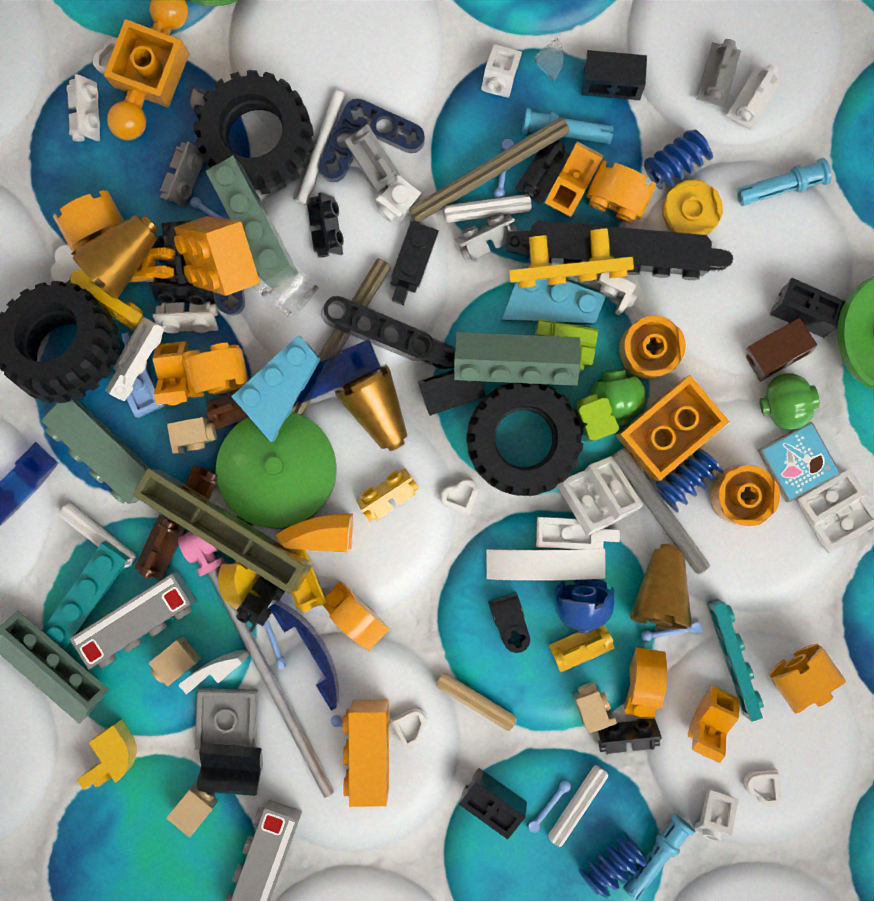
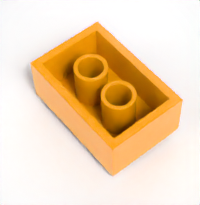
M206 216L174 227L177 235L174 236L175 246L178 252L184 256L186 263L184 273L189 283H192L193 286L227 296L260 283L241 221Z
M689 375L678 381L615 436L653 481H661L730 421L692 376Z
M353 700L350 709H346V715L343 716V734H349V739H346V746L343 749V765H349V769H346V777H344L343 795L349 796V807L387 806L389 794V700Z

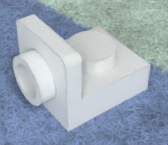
M493 44L485 68L481 90L509 98L522 52Z
M398 175L397 180L387 188L382 196L379 194L375 199L379 207L377 211L388 221L391 222L395 219L401 223L409 213L410 207L416 204L422 193Z
M601 273L595 283V286L600 287L599 291L610 298L621 297L615 309V314L620 316L624 310L630 311L637 297L633 293L636 284L621 277L609 278V273Z
M713 790L706 791L701 820L695 823L694 829L702 832L704 838L712 841H720L731 836L739 799Z

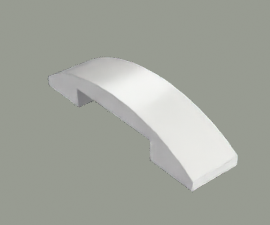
M597 548V550L486 549V579L585 580L605 578V548Z

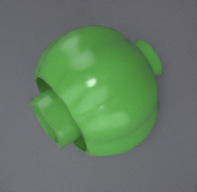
M626 369L602 372L603 378L593 383L589 396L597 394L599 399L608 398L613 411L611 416H615L618 426L629 424V418L639 413L644 407L646 401L645 387L636 376L627 375Z
M786 373L775 377L767 387L765 398H760L762 415H768L775 425L786 430H796L804 427L813 418L814 409L819 408L820 405L815 385L809 386L805 378L793 373Z

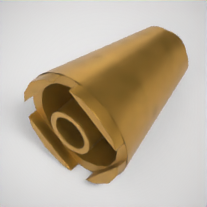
M136 214L76 248L71 253L73 255L72 258L93 282L97 281L101 285L105 284L102 288L105 293L117 299L158 239L155 233L158 227L146 215L140 218Z
M386 364L378 367L380 371L374 375L370 370L342 386L344 392L336 390L335 395L381 449L388 448L389 451H393L405 444L403 439L408 434L391 370Z
M661 544L660 549H654L630 612L631 620L647 624L648 619V622L665 628H691L692 620L685 557L683 552L678 551V546Z

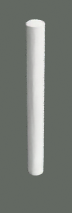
M334 89L295 200L299 204L307 205L320 168V160L328 145L345 93L340 90Z

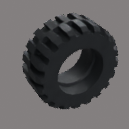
M247 70V76H240L238 71L230 74L231 80L225 83L221 78L214 83L217 89L213 93L207 90L203 96L206 102L205 105H198L196 111L199 121L194 122V133L198 137L195 142L203 156V160L209 168H212L229 157L234 156L243 166L254 189L259 190L262 195L270 194V188L276 186L278 190L287 187L285 182L290 178L295 181L300 176L298 170L301 167L306 168L309 163L308 153L313 151V127L302 98L296 90L292 91L288 82L284 79L277 81L275 75L264 72L263 77H261L257 70ZM255 110H263L275 114L281 121L283 130L279 142L270 152L259 157L248 158L239 156L231 150L228 143L229 132L234 122L240 116Z
M52 281L51 285H47L44 282L35 285L33 290L28 288L20 292L21 296L16 300L12 298L6 304L8 309L5 313H0V370L4 372V375L35 399L39 398L41 401L52 403L55 400L59 403H66L71 401L70 397L78 400L86 396V391L89 389L94 391L100 386L98 383L103 377L105 379L108 378L112 372L109 368L111 364H116L119 356L115 352V350L120 348V338L117 336L118 328L112 320V316L88 290L82 289L74 283L65 284L63 281ZM77 324L75 339L62 355L49 361H37L39 346L49 332L62 325Z
M509 383L495 388L480 401L470 418L466 443L468 455L475 467L474 469L489 485L511 495L534 496L555 489L558 484L563 483L569 477V473L572 469L576 468L579 462L577 459L579 453L583 450L581 434L584 433L583 427L579 424L577 418L579 414L576 408L573 409L568 403L570 400L564 394H559L555 391L556 388L550 385ZM527 410L535 412L545 419L551 429L552 445L549 453L541 462L530 467H518L510 464L501 456L496 446V431L500 422L507 415L515 411Z

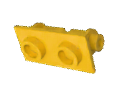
M404 468L401 471L397 470L389 474L385 481L377 487L366 489L356 501L361 512L365 514L369 522L373 519L377 521L393 510L388 501L393 497L399 506L416 495L415 491L419 487L411 478L407 469Z
M306 550L293 551L311 563ZM311 567L298 591L291 593L296 605L295 607L296 609L299 608L301 613L327 603L322 587Z
M605 625L590 633L576 632L549 644L560 672L615 649L612 643L613 639Z

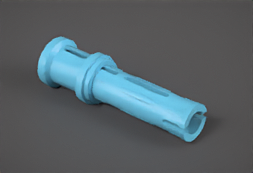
M526 108L521 134L526 136L528 133L533 134L557 120L559 118L556 112H550V114L532 112L531 108ZM563 118L569 127V133L563 137L610 145L613 136L611 132L614 130L613 125Z
M820 158L817 160V163L808 166H794L789 173L738 187L736 190L738 201L741 206H745L793 190L801 193L806 191L807 187L820 183L823 185L830 184L832 174L829 163L825 158Z
M675 813L671 816L672 821L665 831L655 837L656 845L646 856L647 865L645 867L640 865L637 868L638 873L633 874L623 886L625 892L637 901L670 857H675V855L677 856L680 853L679 848L686 838L696 832L686 820Z

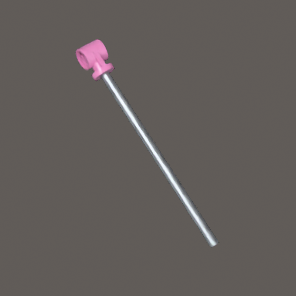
M189 531L178 537L181 552L188 562L194 563L198 561L201 568L197 569L196 572L199 577L206 573L209 575L323 797H329L334 793V790L253 634L249 632L248 624L242 623L236 618L237 610L230 606L220 593L218 567L226 563L223 556L217 559L214 552L219 549Z

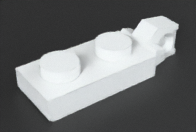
M145 317L141 319L113 367L116 372L105 389L106 392L122 401L126 400L133 391L132 385L137 376L145 370L147 359L151 352L160 344L164 328Z
M537 517L536 547L597 550V548L603 549L604 541L620 542V530L603 528L587 536L577 519Z

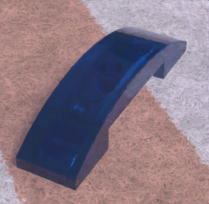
M370 339L318 363L293 407L332 392L382 368Z
M37 442L14 463L16 466L0 481V526L35 493L58 465V462Z
M276 601L269 608L273 610L272 613L284 633L293 627L298 631L324 677L318 680L316 687L330 710L336 709L339 703L338 678L333 660L324 641L301 614L287 604Z

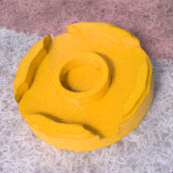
M699 179L685 180L676 184L666 195L662 205L663 219L671 232L708 235L716 228L722 217V200L718 191Z

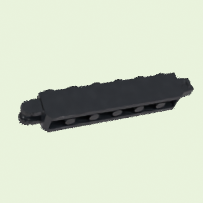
M538 220L531 226L529 231L508 232L506 239V252L526 256L527 261L531 262L529 237L547 236L549 263L570 264L589 262V259L592 258L590 230L608 229L610 256H614V259L633 257L634 270L627 271L628 275H640V272L644 271L652 272V276L658 278H668L670 274L682 275L684 280H699L700 276L703 277L709 271L717 270L719 272L720 270H725L734 260V255H732L730 250L711 248L712 241L707 235Z

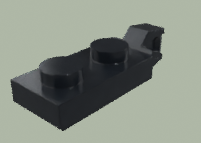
M410 221L391 275L390 285L396 286L392 302L404 306L408 292L416 293L417 288L420 287L439 230Z

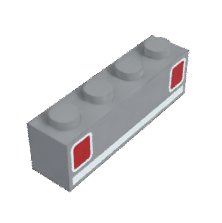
M178 571L167 576L70 638V641L88 670L96 665L103 669L117 660L114 655L123 648L128 653L142 644L140 637L148 632L153 637L167 628L165 622L173 616L178 621L193 610L190 606L197 602V599Z
M268 800L265 808H258L253 821V825L257 826L254 837L249 835L242 852L247 855L244 865L238 864L232 882L237 883L234 894L228 892L225 901L271 900L302 811L272 800Z

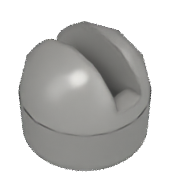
M193 88L190 97V104L193 110L196 111L198 105H205L206 102L203 96L206 91Z

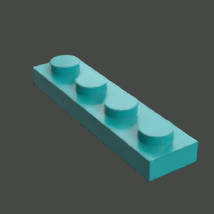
M102 542L42 631L63 650L67 651L72 644L70 638L81 631L130 558L109 542Z
M719 599L707 602L743 715L751 722L762 719L763 716L760 709L764 707L759 692L757 690L754 691L751 680L754 679V674L749 662L744 661L741 652L745 650L743 640L739 633L735 634L732 622H735L733 610L729 604L726 605L725 602Z

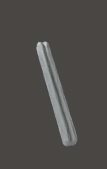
M625 448L615 452L612 456L625 477L675 546H678L679 551L684 553L688 564L697 574L705 572L710 567L709 562L633 457Z

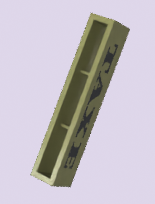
M148 468L133 493V496L287 593L298 591L313 566L309 561L291 550L285 549L280 543L162 470Z

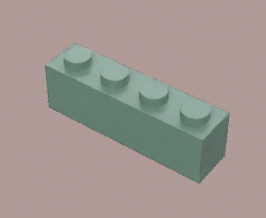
M231 156L206 170L230 219L242 222L255 267L263 282L273 288L299 274L246 171L236 158Z
M457 332L454 380L578 386L580 337Z
M70 397L71 401L58 402L41 420L48 427L45 430L47 434L58 442L62 440L69 447L67 452L76 461H84L91 468L88 472L94 479L100 483L105 482L112 488L110 493L116 500L123 504L125 502L127 504L136 503L139 499L134 497L133 493L147 469L151 468L79 399Z
M19 610L0 625V655L77 723L80 724L101 703L109 689Z

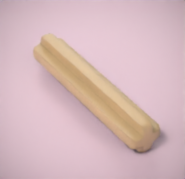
M442 673L438 678L436 687L507 731L514 727L517 720L514 714L447 673Z

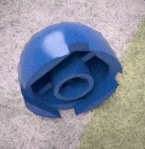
M598 579L574 580L576 585L565 586V581L561 582L554 590V605L557 615L565 625L580 633H590L609 621L614 609V588L608 589L607 582Z

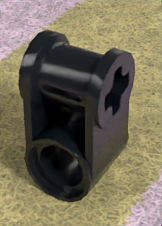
M517 592L488 601L495 625L499 629L505 647L514 653H521L526 650L530 644V635ZM516 630L519 635H524V637L520 638L519 645H515L513 641L508 642V639L512 637V631Z

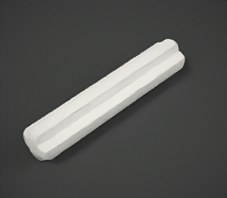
M524 194L446 205L444 207L446 222L450 223L487 218L499 213L508 215L529 212L532 204L530 196Z
M66 504L61 509L59 517L97 547L102 542L107 541L127 555L130 559L124 568L129 567L135 561L137 556L134 552L73 504Z
M593 766L549 832L548 838L553 844L559 847L563 846L607 780L608 773L600 766Z

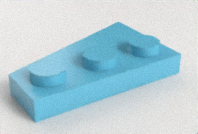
M524 264L521 267V269L528 268V266ZM548 279L537 280L535 287L518 288V283H515L501 321L537 323L540 319L564 324L594 325L606 295L566 281L564 284L548 285Z
M298 335L231 396L270 442L276 440L279 434L278 431L285 419L290 415L300 392L304 390L321 358Z

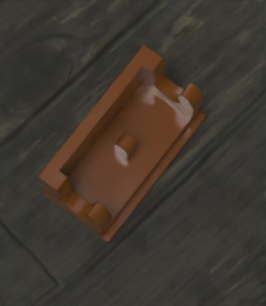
M798 318L746 348L748 352L746 359L761 382L808 356L818 344L802 320Z

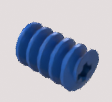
M687 130L683 137L675 138L673 144H667L663 151H657L654 154V158L648 157L644 161V168L650 180L656 183L658 189H663L662 183L671 188L674 186L672 176L679 181L683 180L682 169L688 174L693 173L694 169L691 163L693 162L697 167L703 166L701 156L703 155V157L710 161L713 159V153L708 141L698 130Z
M701 448L692 453L693 457L689 456L683 461L685 466L679 464L675 468L676 473L671 471L666 475L667 481L663 479L656 481L659 494L677 513L679 512L676 504L677 501L685 505L688 504L685 496L686 493L696 497L698 496L694 488L696 485L704 490L707 488L703 480L705 477L713 482L716 480L712 472L713 470L723 474V470L718 462Z
M625 831L626 841L618 837L615 838L617 849L609 845L606 846L608 857L598 852L596 854L599 860L598 865L590 860L587 862L590 868L589 873L581 868L578 869L589 887L597 895L600 894L605 898L610 897L608 886L614 890L619 889L617 878L623 882L629 881L626 870L634 875L638 873L635 862L643 867L647 865L643 852Z

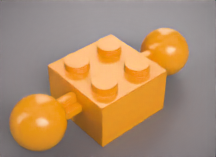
M151 0L149 10L154 21L152 29L126 19L124 20L103 75L114 88L127 92L125 100L114 104L107 115L108 127L113 135L119 139L130 141L137 139L143 134L146 128V116L142 110L145 100L167 108L171 104L190 54L182 40L170 36L171 30L183 26L188 18L186 0Z

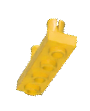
M608 229L590 230L592 258L589 259V262L552 265V263H549L547 236L529 237L531 265H528V268L509 270L510 283H518V288L535 287L537 280L548 279V285L566 283V277L578 276L579 282L597 280L596 274L609 273V278L628 277L627 271L634 270L633 257L614 259V256H610Z

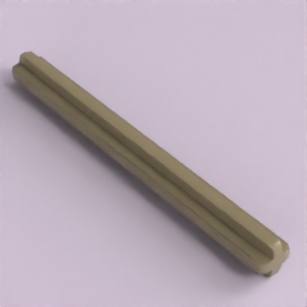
M558 118L413 205L409 209L410 214L416 222L426 219L446 205L451 204L568 134V124L563 118Z
M380 258L376 259L351 301L368 307L388 274L390 264ZM362 316L357 317L356 323L359 322ZM336 328L333 330L318 355L321 360L304 390L300 392L292 407V412L301 415L304 413L350 337V334Z

